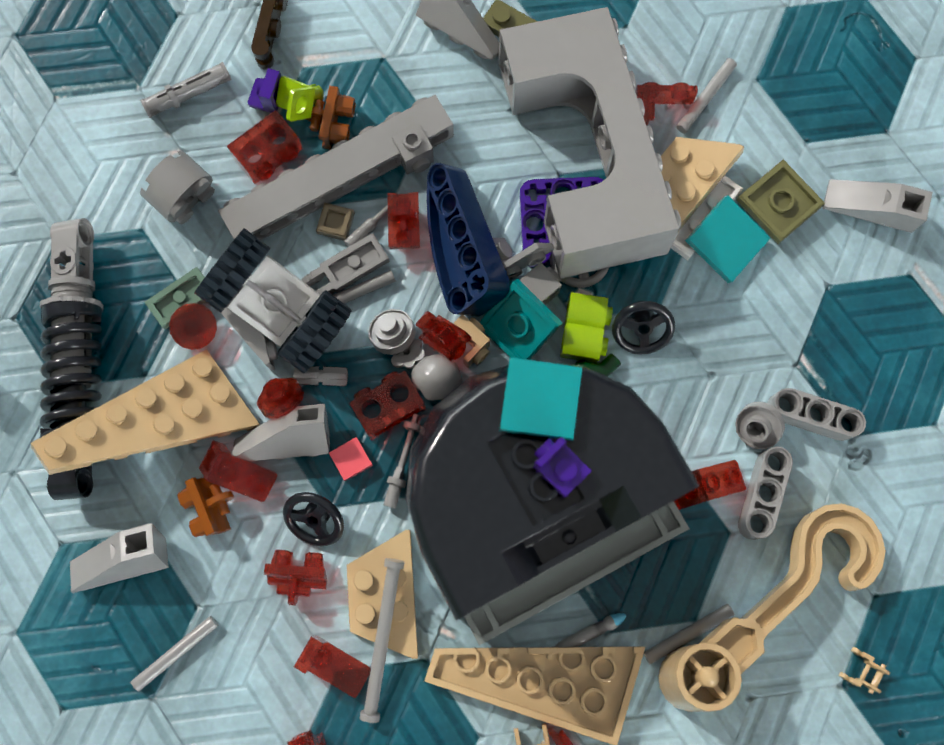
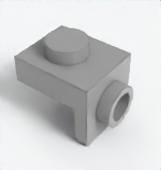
M419 123L392 136L400 152L401 164L407 175L412 172H423L434 162L433 147Z

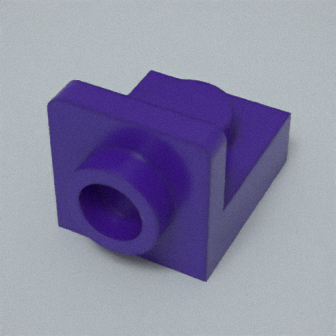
M268 68L265 78L255 79L247 101L249 107L277 114L279 107L276 105L281 77L280 71Z
M561 436L555 443L548 439L534 453L538 460L533 467L565 498L592 470L565 445L567 441Z

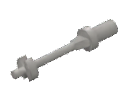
M413 414L411 422H404L403 427L409 430L393 477L388 476L387 479L389 487L383 505L396 509L401 489L405 488L407 481L403 480L404 467L414 433H420L422 426L417 424L419 420V415Z

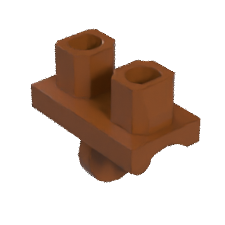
M329 85L324 110V102L316 100L311 118L306 120L311 122L310 130L315 132L319 130L321 124L319 139L323 141L322 148L331 150L332 144L342 140L349 141L350 125L337 123L338 116L353 118L356 102L355 98L341 95L339 87Z
M210 476L199 479L193 477L185 481L187 487L179 492L177 497L184 509L195 507L198 517L189 521L192 535L194 537L209 536L230 530L231 527L226 517L230 513L227 502L234 498L233 492L226 491L222 493L219 483L213 484Z

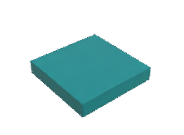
M727 195L719 201L687 237L685 242L727 283H731L769 241L770 237Z
M519 279L511 283L508 295L492 307L479 322L484 327V332L509 357L531 360L563 324Z
M510 357L500 431L559 439L562 436L565 440L573 441L582 367Z

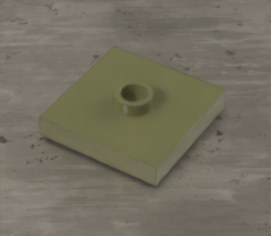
M784 159L743 192L736 200L777 244L781 243L826 204Z

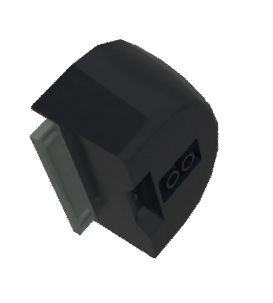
M509 365L470 376L432 408L410 450L406 503L423 559L456 621L462 617L466 619L479 646L689 529L674 500L698 488L700 485L664 423L631 387L584 366H577L582 367L574 438L573 441L566 440L565 445L592 471L565 498L533 467L538 460L534 453L548 439H551L554 443L558 439L500 431Z

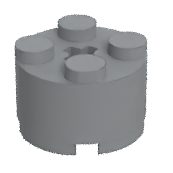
M180 150L177 151L180 155L179 157L174 158L172 155H169L150 172L145 180L150 185L146 191L141 188L140 195L169 222L177 221L182 225L193 215L194 212L191 209L199 201L202 203L206 202L213 195L215 189L211 186L212 176L186 152Z

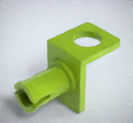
M281 76L276 105L287 110L286 120L292 122L311 118L313 104H315L316 100H323L324 92L319 85H307L289 77Z

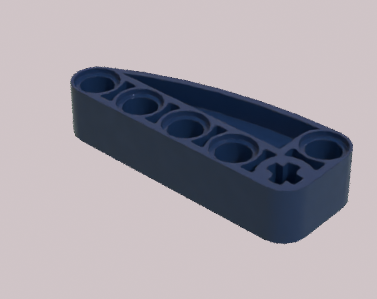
M436 163L432 165L427 174L426 200L430 244L438 280L447 308L451 313L479 317L508 295L510 290L509 278L466 171L462 168Z

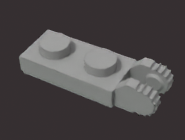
M371 233L322 262L320 267L304 276L301 280L308 286H312L326 276L330 283L316 290V292L320 295L325 290L331 294L335 291L338 293L387 264L390 260L374 234Z

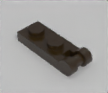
M263 0L251 45L257 65L261 69L271 68L274 64L271 50L274 38H278L280 35L281 21L279 19L281 11H285L287 8L288 0Z

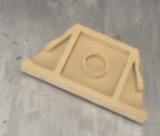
M676 137L661 155L663 164L661 173L664 181H668L672 191V199L670 201L673 210H678L680 214L681 228L743 154L744 146L734 143Z
M405 530L347 564L349 625L351 633L375 642L387 567L384 566L385 559L392 558L404 561V569H400L388 648L416 659L418 658L411 530Z

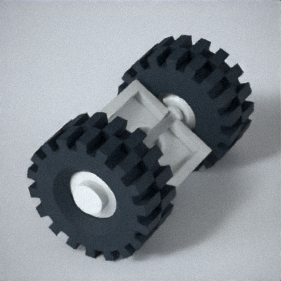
M243 228L197 287L194 294L220 313L229 304L227 308L280 346L277 355L304 374L321 357L325 349L329 347L331 341L346 323L352 310L327 290L320 295L269 255L262 261L270 247ZM262 261V263L259 265L256 271L252 274V272L255 270L258 264Z

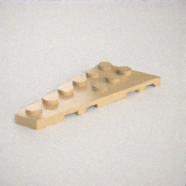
M206 349L31 442V448L48 474L51 475L92 466V463L104 460H119L136 453H151L196 443L200 439L228 436L232 432L246 429L251 431L260 424Z
M645 647L435 648L425 682L612 745H618Z

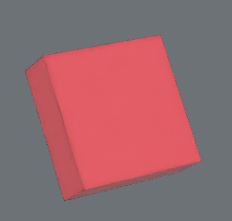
M357 437L329 452L344 481L373 466Z

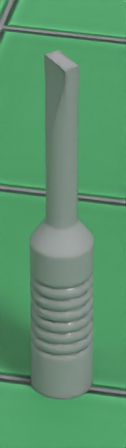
M398 194L375 217L368 218L344 240L346 246L349 247L369 235L377 227V222L402 200L401 196Z

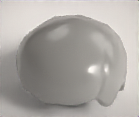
M441 354L424 357L414 366L411 373L415 390L419 391L420 389L427 400L443 399L462 384V377L457 363L452 358Z

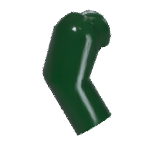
M610 353L599 364L578 360L574 365L584 366L608 377L621 365V362L615 355Z

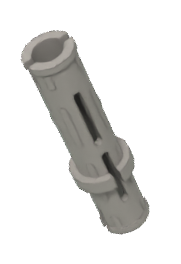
M221 62L173 86L168 84L164 86V90L140 101L149 118L172 107L176 109L181 106L180 103L232 79L224 63Z

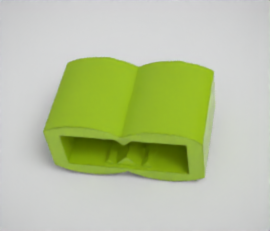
M574 292L570 293L560 350L561 358L597 363L600 360V356H606L609 339L603 337L605 325L610 326L613 314V307H608V298Z

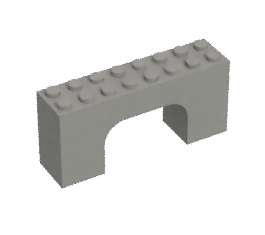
M608 7L500 30L498 65L512 114L517 115L553 106H568L578 110L586 117L590 124L606 175V179L596 185L552 194L547 197L544 226L549 243H552L554 246L552 254L560 279L666 255L669 253L678 230L681 228L680 214L678 210H673L670 201L672 199L670 184L668 181H664L661 173L663 170L661 156L659 153H655L652 145L654 142L652 128L650 125L646 126L644 103L641 98H637L635 93L636 80L633 71H628L626 65V48L624 44L620 45L618 40V23L615 18H611Z

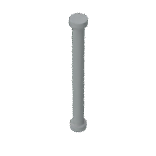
M386 558L384 562L387 570L365 707L364 710L360 711L359 717L360 720L369 723H377L380 719V713L377 711L400 569H404L405 563L398 559Z

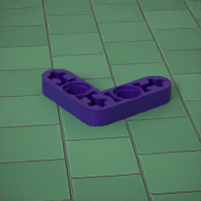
M599 177L532 179L523 183L519 195L522 251L534 244L533 239H539V243H549L545 226L539 231H532L526 225L527 220L531 217L540 218L544 224L547 195L539 194H546V188H551L550 195L555 194L556 189L559 187L575 190L577 187L584 188L596 185L604 180ZM530 189H535L536 194H538L537 201H531L530 196H525L529 194ZM551 252L545 255L546 259L542 262L544 266L547 265Z

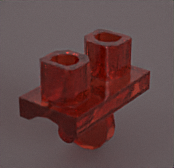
M418 192L408 194L387 193L389 249L420 248Z
M429 311L416 322V326L423 332L418 338L449 361L460 358L465 352L466 343L472 339L460 327L440 315L436 317Z
M275 550L271 564L265 563L264 575H267L268 585H277L276 593L278 595H288V605L296 606L298 596L310 597L311 588L326 590L328 580L324 568L323 554L306 553L303 567L292 566L293 552Z

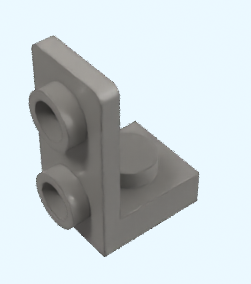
M493 238L509 279L523 273L522 269L526 266L543 262L546 259L545 255L554 250L552 243H534L512 257V249L506 242V239Z

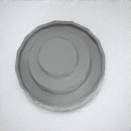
M389 309L381 312L372 320L368 330L369 339L376 350L390 355L407 349L413 342L416 333L412 319L406 312L400 309Z
M753 402L746 405L737 415L735 422L736 432L740 439L755 449L773 447L781 439L785 430L784 418L780 411L773 405L765 402Z

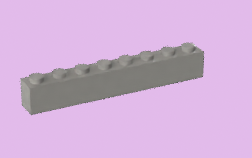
M436 95L429 98H421L414 102L411 108L403 112L392 113L381 124L375 127L368 126L364 128L358 136L351 140H342L336 143L332 150L322 155L317 154L310 157L304 165L296 169L283 171L274 181L255 186L251 193L244 197L233 198L227 201L218 212L233 239L245 228L258 239L263 240L322 208L324 202L331 203L402 165L400 152L392 138L394 134L419 123L432 147H435L454 137L453 123Z

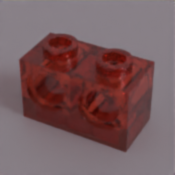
M276 110L227 145L233 159L254 184L271 177L277 167L284 162L288 163L298 156L299 151L303 149L296 133ZM278 137L286 138L281 144H273V141ZM261 155L257 162H248L252 156Z
M397 371L388 374L381 379V385L372 390L370 387L360 390L353 396L355 400L349 403L370 440L409 419L413 414L426 409L422 398L406 371L400 374ZM398 388H404L409 392L408 398L403 402H395L391 399L392 393ZM377 404L381 407V412L376 418L370 419L364 416V410L368 405Z

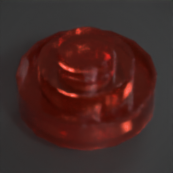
M186 303L178 307L172 314L169 329L172 338L177 344L183 348L194 350L207 346L214 339L217 323L214 314L205 305Z
M274 378L264 385L258 397L257 406L265 417L269 419L279 418L287 415L300 404L304 397V391L294 378Z

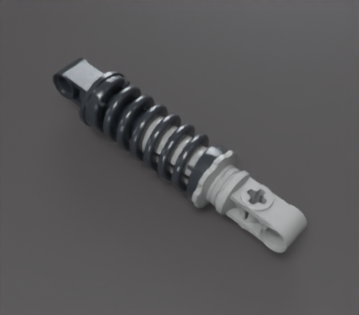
M86 218L56 222L52 224L50 229L51 279L48 281V289L51 290V297L40 301L41 323L46 328L41 334V340L46 345L41 350V357L46 363L40 368L42 376L46 378L41 383L40 390L46 397L41 400L40 407L46 414L40 418L42 428L40 429L39 438L92 411L96 407H86V402H95L102 398V394L99 391L86 390L91 385H97L102 381L99 374L92 373V369L102 365L100 358L92 356V352L101 350L102 344L97 340H92V336H97L102 332L101 326L95 323H101L103 311L101 301L92 298L95 291V282L93 281L94 230ZM92 466L49 475L47 490L53 500H66L90 496L93 490Z

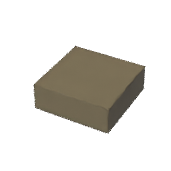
M324 202L316 228L317 234L344 241L350 232L355 215L354 210Z

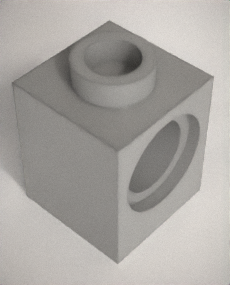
M542 262L520 279L544 305L560 293L562 286L558 273L552 267L546 268Z

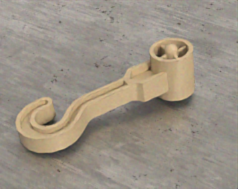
M842 503L822 506L802 517L793 531L790 545V566L785 578L743 617H733L722 621L700 643L680 647L669 653L663 660L658 678L660 689L666 700L674 707L688 712L717 711L732 704L740 691L741 674L765 652V637L798 607L818 584L823 565L822 543L827 533L839 534L846 540L850 548L849 562L840 571L838 576L840 585L847 591H856L871 585L883 568L886 552L882 534L874 521L860 509Z

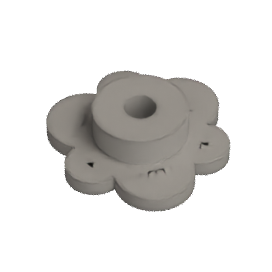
M414 339L407 349L393 354L391 359L393 366L396 368L403 366L407 369L413 368L415 362H420L425 357V351L421 348L422 342L419 339Z

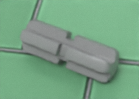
M312 366L303 374L294 368L293 378L294 383L297 385H319V382H323L322 385L346 386L348 370L345 367H323V370H319V366Z

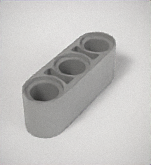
M793 388L782 389L767 401L768 404L773 405L780 411L785 424L835 440L845 441L856 437L866 427V419L861 411ZM779 398H784L790 403L789 412H785L780 408ZM811 408H815L820 412V422H816L811 418ZM842 417L850 421L852 426L850 432L842 427Z
M772 447L759 454L755 461L738 521L739 531L747 539L756 540L768 537L775 529L793 464L791 454L783 447ZM769 455H773L779 460L780 468L778 471L769 467ZM761 485L768 487L771 491L769 502L762 500L759 495ZM753 516L759 517L762 521L763 528L760 533L753 531L750 526V520Z

